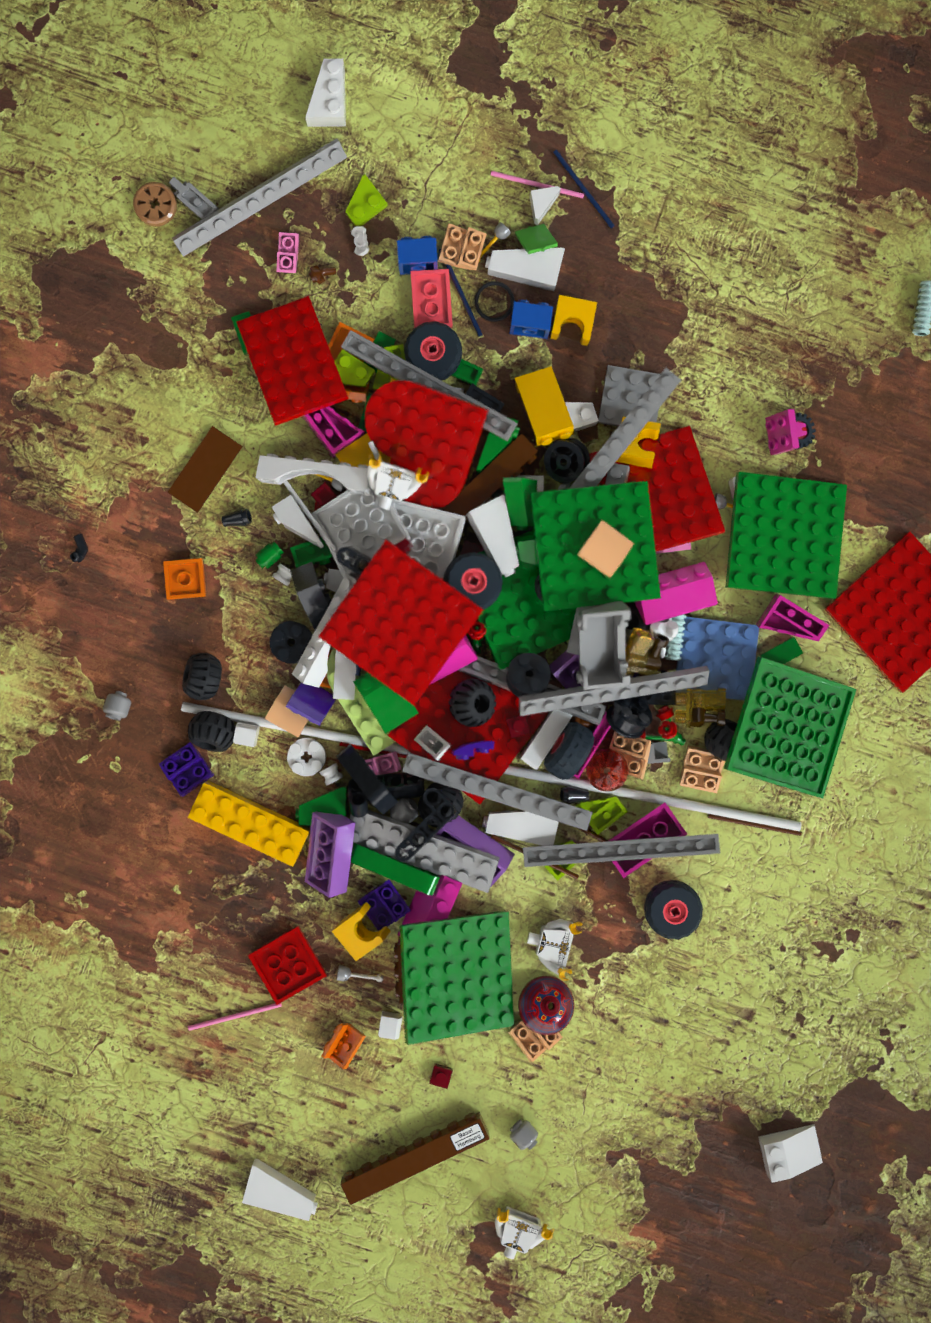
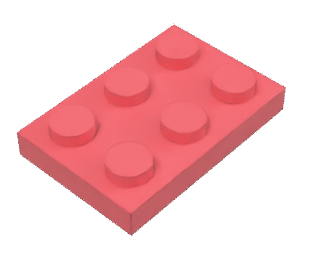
M449 269L411 271L414 328L422 323L433 321L453 328Z

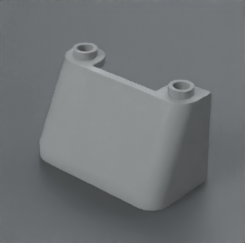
M623 601L579 611V615H576L575 618L576 626L579 627V672L576 674L577 682L581 683L584 690L630 686V675L625 674L626 667H628V663L625 660V626H628L626 620H630V609Z

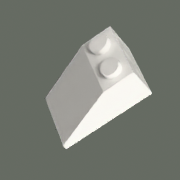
M814 1124L758 1137L766 1174L772 1183L791 1179L823 1163Z

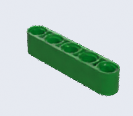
M353 843L351 863L427 895L434 894L440 876Z

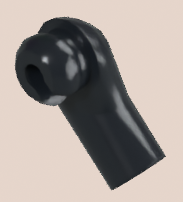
M83 534L73 537L77 545L76 550L70 554V559L73 562L79 563L83 561L88 552V546Z

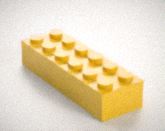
M209 780L203 783L187 817L292 867L295 865L311 828L305 825H299L298 822Z

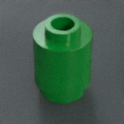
M273 541L255 554L257 557L255 561L262 569L264 567L269 569L281 558L284 552Z

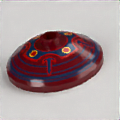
M540 976L534 978L521 991L518 1001L519 1014L523 1023L531 1031L541 1035L556 1034L562 1031L572 1019L574 1013L572 992L562 980L556 977ZM551 1002L553 1004V1008L549 1010L548 1004Z

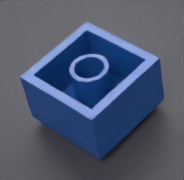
M422 236L420 239L403 237L401 240H397L400 275H409L411 271L438 270L436 238Z
M527 300L514 301L509 334L547 339L550 332L553 306H549L548 303L544 302L530 304Z

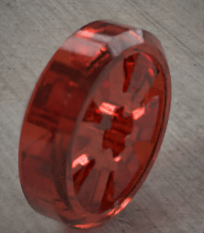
M598 750L587 764V778L591 785L600 791H615L627 779V762L624 756L616 750ZM610 767V772L604 773V769Z

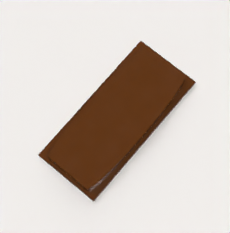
M212 426L167 493L198 513L243 446Z

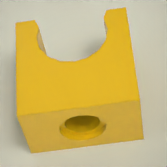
M559 295L550 339L557 340L561 327L566 323H574L582 331L581 345L588 346L597 302Z
M648 421L616 462L652 468L655 453L642 450L638 442L644 438L658 439L661 423Z
M368 902L341 920L332 930V933L355 961L381 944L391 932L387 926L377 932L369 931L364 927L362 918L371 908Z

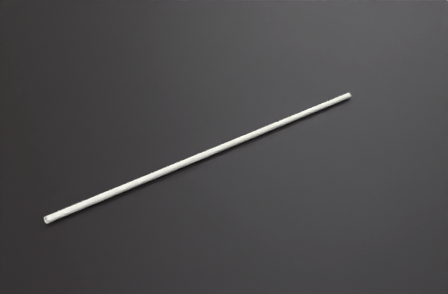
M183 702L181 711L193 714L201 711L217 712L235 722L286 731L264 719V717ZM305 726L301 735L368 747L363 738L357 735ZM393 743L384 749V751H396L404 755L410 753L398 743ZM511 765L503 773L661 805L665 802L667 806L795 831L801 830V822L578 778L562 780L551 773Z

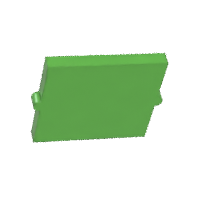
M545 224L529 226L526 229L515 231L516 237L528 254L539 251L544 252L546 249L558 246L557 241Z

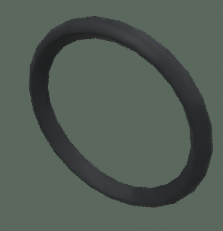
M491 281L478 289L474 304L482 318L491 322H498L506 319L511 314L515 298L507 285L498 281ZM492 285L504 288L509 293L511 305L507 313L497 318L485 315L478 304L481 292Z

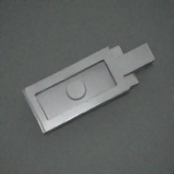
M175 177L170 180L171 187L176 190L174 195L201 220L219 210L215 204L190 182L187 183L185 181L182 184Z

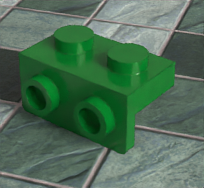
M322 537L319 538L324 545L322 548L309 541L290 548L296 568L310 562L313 565L320 563V566L331 563L330 559H333L332 553Z

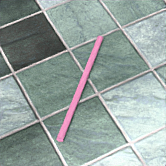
M491 171V176L539 188L555 187L527 180L524 178L496 171ZM563 188L560 190V193L579 198L584 197L583 193Z
M274 1003L190 1025L188 1030L282 1007V1003L278 1005Z

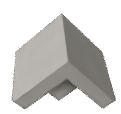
M651 743L647 764L670 762L667 743Z

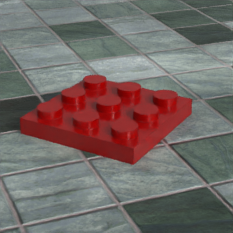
M299 925L248 954L249 959L276 1005L327 976L326 971Z

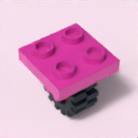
M788 409L766 417L765 426L768 434L770 456L797 450L813 442L811 439L815 438V435L812 433L816 432V429H812V426H815L814 422L810 423L812 419L810 417L806 418V414H796L794 409Z

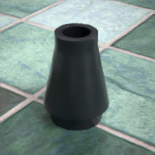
M240 508L221 518L224 527L248 526V524L252 523L251 513L248 508Z
M570 786L562 787L560 790V801L563 803L573 804L589 800L588 790Z

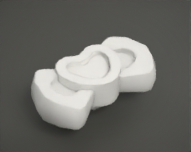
M356 226L351 231V234L355 237L354 244L356 248L354 252L359 256H364L369 252L366 228Z

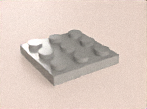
M608 365L598 423L619 427L622 417L628 416L660 374ZM658 410L651 417L650 422H657Z

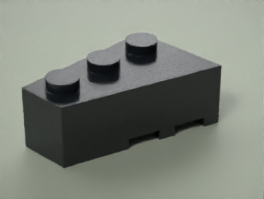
M312 562L292 569L290 572L298 598L314 630H316L332 600L329 593H325L324 590L326 588L323 580L319 579Z

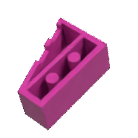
M331 407L302 416L332 458H335V454L364 436L363 430L357 428L345 417L343 418Z
M778 593L775 594L756 623L757 627L818 642L830 626Z

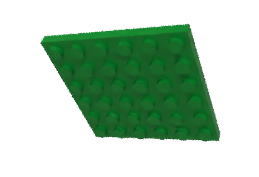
M736 472L725 588L836 599L847 485Z
M648 481L530 493L543 612L598 606L619 601L625 603L661 598ZM602 520L634 543L610 578L578 555L585 542L590 538Z
M534 529L519 536L535 534ZM484 550L478 553L486 555ZM518 555L519 566L514 569L515 573L506 578L504 575L501 576L503 584L500 595L490 607L483 610L477 619L486 628L484 637L499 670L508 667L511 661L520 654H538L569 640L577 609L571 608L543 612V603L538 599L535 592V581L539 574L538 565L520 561Z
M757 657L723 769L823 799L857 689L762 657Z
M497 911L400 925L405 1043L407 1045L514 1026L509 911Z

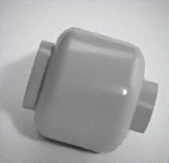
M116 691L115 694H108L103 712L106 713V717L120 721L121 718L127 717L131 700L127 698L126 693Z
M401 798L390 809V818L409 824L418 816V805L411 798Z
M519 1120L511 1127L510 1138L520 1150L526 1148L531 1150L537 1144L538 1132L529 1121Z

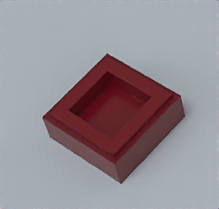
M326 482L310 494L321 507L338 497Z

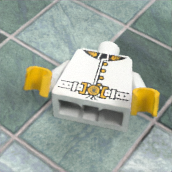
M372 454L369 455V466L366 475L370 488L373 489L375 494L381 496L378 505L380 508L389 510L392 500L401 502L403 499H407L428 479L429 472L426 475H421V468H418L417 473H415L414 471L381 461V455H379L377 460L372 459Z
M557 919L548 922L546 926H542L540 934L529 932L527 943L537 946L536 954L547 969L559 975L561 980L569 981L564 974L565 972L572 974V971L570 969H563V967H566L573 935L582 933V931L576 929V926H582L583 924L582 922L573 923Z
M508 1206L505 1212H501V1208H498L494 1223L501 1244L506 1246L504 1255L507 1258L514 1259L517 1251L525 1254L543 1240L552 1239L554 1228L548 1230L547 1224H544L542 1228L539 1218Z

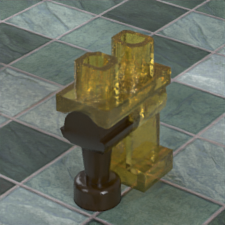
M634 628L625 649V660L628 663L625 674L630 675V678H633L635 672L639 673L638 677L659 674L658 670L662 664L659 656L662 648L667 647L669 638L662 634H655L653 638L650 631Z
M687 688L686 693H676L675 705L686 706V710H675L676 723L685 724V728H691V726L698 728L708 722H717L718 726H725L726 688H718V690H693ZM706 711H718L717 714L706 713Z

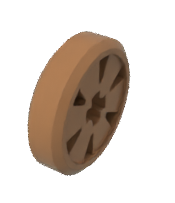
M149 182L142 185L136 191L133 207L143 223L159 227L173 219L177 211V201L168 186L160 182ZM157 200L160 205L153 208L151 203H155Z

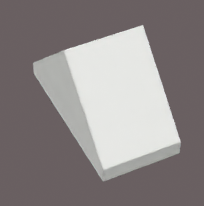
M555 186L531 190L530 202L535 225L540 223L558 198L561 190L560 187Z
M427 725L414 739L436 760H439L451 746Z

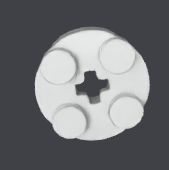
M301 738L290 746L287 753V761L294 773L301 776H312L324 766L326 752L324 747L315 739ZM304 752H308V755H312V758L309 759V762H305V760L301 758V756L304 755Z

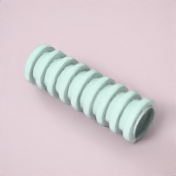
M931 280L920 282L921 288H919L920 294H918L919 300H917L918 306H916L917 311L915 312L917 317L914 318L916 323L913 324L915 329L912 330V333L916 336H927L930 334Z
M685 614L672 617V622L678 624V634L667 645V653L664 658L668 660L679 661L682 658L680 657V654H682L680 650L683 648L681 642L684 641L682 636H684L683 630H685L683 625L686 624L684 618H686Z

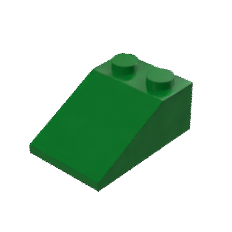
M516 426L508 441L489 432L476 475H479L512 441L517 439L520 427Z
M366 673L353 681L385 734L419 714L414 705L371 674Z

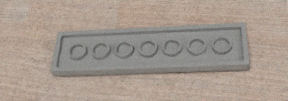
M368 810L364 817L357 818L352 814L350 816V820L355 822L353 843L388 857L390 856L398 860L395 857L396 847L416 828ZM416 833L414 835L415 842L419 844L423 842L422 834ZM436 834L405 863L440 876H448L464 885L488 893L500 857ZM410 844L407 848L402 849L401 855L409 856L407 852L413 846Z

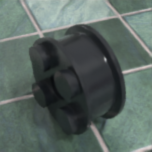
M567 438L551 444L544 455V466L547 473L552 479L560 483L573 482L590 463V454L587 447L575 438Z
M283 622L271 633L270 649L278 660L284 663L297 664L313 634L305 625L299 622ZM292 639L295 641L293 646L290 645Z
M523 653L511 661L506 675V683L509 690L517 697L544 693L550 681L551 670L546 660L534 653Z
M637 697L614 700V705L606 713V718L611 728L618 734L631 739L641 737L645 727H648L653 719L648 703Z

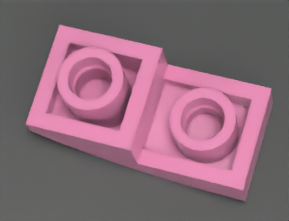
M279 232L277 272L296 273L299 234Z
M396 751L365 760L376 775L401 770Z

